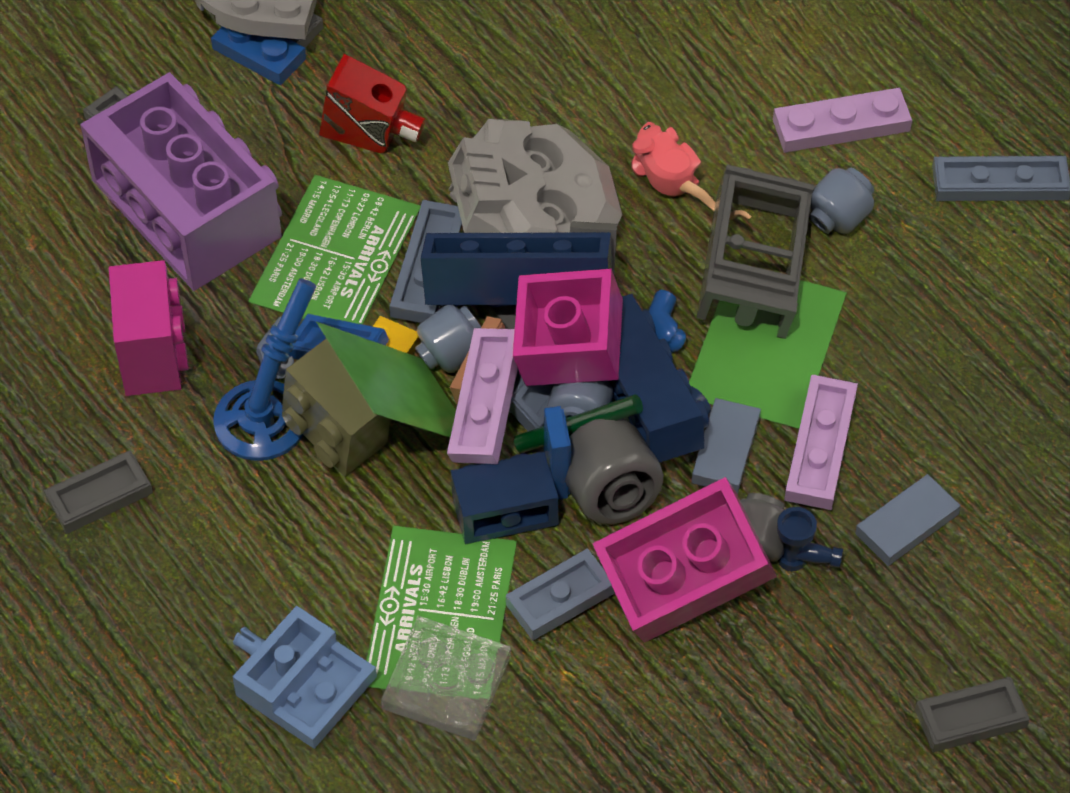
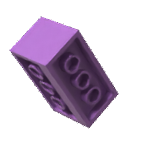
M170 72L80 124L92 181L193 291L282 237L279 219L282 216V211L277 202L276 189H278L279 185L273 172L266 165L260 166L252 158L250 150L244 141L240 138L234 139L226 131L217 113L212 110L208 112L200 104L191 86L188 84L182 85Z

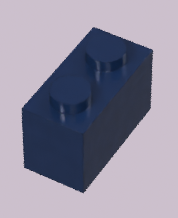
M545 452L529 455L518 454L510 459L500 460L498 464L474 463L460 469L451 470L452 499L465 544L559 525L558 495Z

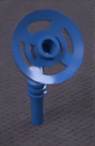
M303 278L298 280L278 325L271 327V334L267 335L266 338L268 344H263L261 348L264 356L256 380L242 383L228 391L215 409L213 423L216 436L221 445L237 457L254 461L274 459L292 450L304 436L303 434L297 435L289 429L284 436L273 442L270 438L281 432L286 425L282 417V405L271 393L274 390L284 394V384L277 382L276 378L281 363L288 361V353L292 352L294 348L292 343H296L298 339L295 332L316 289V285L309 280ZM249 391L248 393L242 395V396L235 402V404H234L232 410L227 411L229 405L232 403V401H233L235 398H237L239 395H241V394H243V393ZM274 416L279 417V419L277 420L276 423H275V417H274ZM238 423L242 430L255 435L254 443L250 444L237 439L230 433L228 428Z

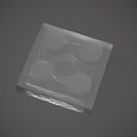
M417 616L382 696L381 708L476 741L511 657V647Z

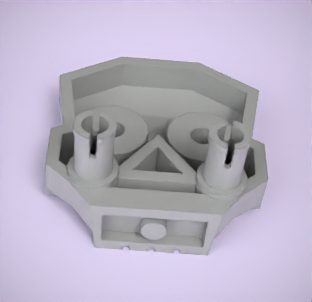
M488 119L474 138L463 137L448 162L452 179L449 191L452 192L449 195L458 204L464 233L570 232L571 221L613 223L618 225L622 217L609 166L572 131L559 124L531 127L529 121Z

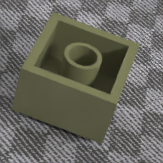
M327 339L323 340L286 369L282 405L283 420L291 431L297 435L303 434L314 445L316 455L327 467L332 468L335 466L346 477L387 444L391 419L373 413Z

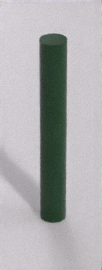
M634 394L566 418L569 436L579 427L595 419L618 421L639 414L643 411L642 401L638 395ZM544 426L516 435L514 437L516 450L519 453H525L544 446Z

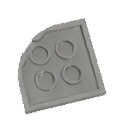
M195 0V3L201 11L205 8L215 15L217 24L230 30L257 36L305 40L317 0Z

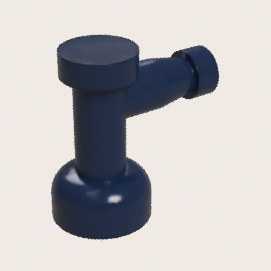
M790 507L784 510L778 517L777 534L785 543L784 554L778 560L779 565L787 571L802 569L806 561L829 563L830 566L840 568L843 548L833 547L831 549L821 544L811 543L816 534L817 521L815 516L805 508Z

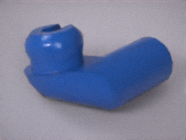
M658 290L648 311L652 316L655 334L658 339L664 338L671 352H676L686 341V333L678 328V323L671 317L677 299L669 291Z

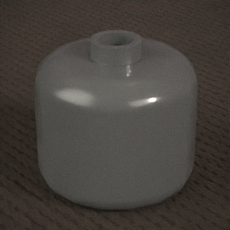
M595 419L579 427L569 436L571 443V465L569 466L565 482L585 516L596 523L614 525L637 517L654 503L661 491L664 474L658 459L649 449L647 442L634 425L625 419L618 421Z

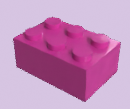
M726 477L592 543L633 632L644 643L777 577L736 491Z

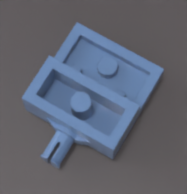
M297 605L266 640L251 632L247 627L241 628V634L238 632L233 640L235 646L251 655L232 676L236 696L313 749L316 748L377 677L374 665L337 642L336 631Z

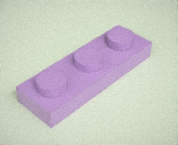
M900 87L774 108L773 122L784 153L910 132L912 118Z
M474 328L447 450L449 458L454 463L498 464L518 369L512 356L515 329Z
M811 375L784 501L832 510L858 383Z

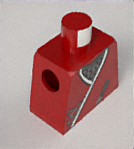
M343 54L327 84L319 135L381 154L387 151L394 135L416 143L422 133L426 118L403 110L407 94V88L404 84L351 56Z

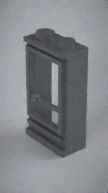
M726 165L716 196L696 318L706 319L713 299L738 304L735 322L741 326L751 325L758 309L780 314L777 337L786 339L797 311V296L811 197L814 190L813 184L757 172L749 168ZM732 203L794 217L789 250L746 241L738 234L731 237L727 236ZM725 244L730 245L733 249L744 248L787 258L786 274L723 260Z

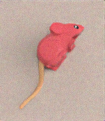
M647 122L640 129L637 139L632 144L633 152L636 153L631 162L633 172L641 177L647 175L650 184L658 192L666 196L676 197L688 193L701 200L714 212L715 201L705 190L697 186L699 180L694 176V171L699 167L701 161L687 143L684 142L681 145L677 143L679 138L672 127H669L666 132H662L660 126ZM735 210L730 212L729 220L739 216L750 219L751 216L743 210Z

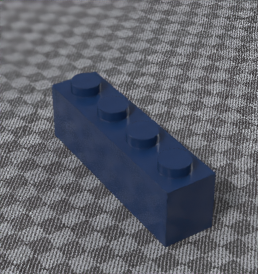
M611 232L426 233L420 258L425 305H454L456 307L460 305H487L490 307L517 305L518 279L520 275L612 269L613 271Z
M633 294L622 296L618 380H608L613 388V398L617 401L634 394L640 397L643 411L625 419L639 430L659 463L704 449V428L709 426V418L703 402L700 399L694 400L692 397L687 375L682 368L678 370L675 368L670 347L664 338L659 340L655 334L654 322L648 309L641 310Z

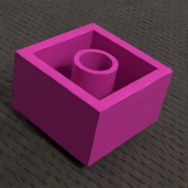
M165 260L109 266L113 337L125 395L131 396L182 390L180 371H186L189 368L186 344L183 340L185 323L183 308L180 305L177 278L168 279Z
M612 269L519 276L512 356L525 386L618 380L623 299Z

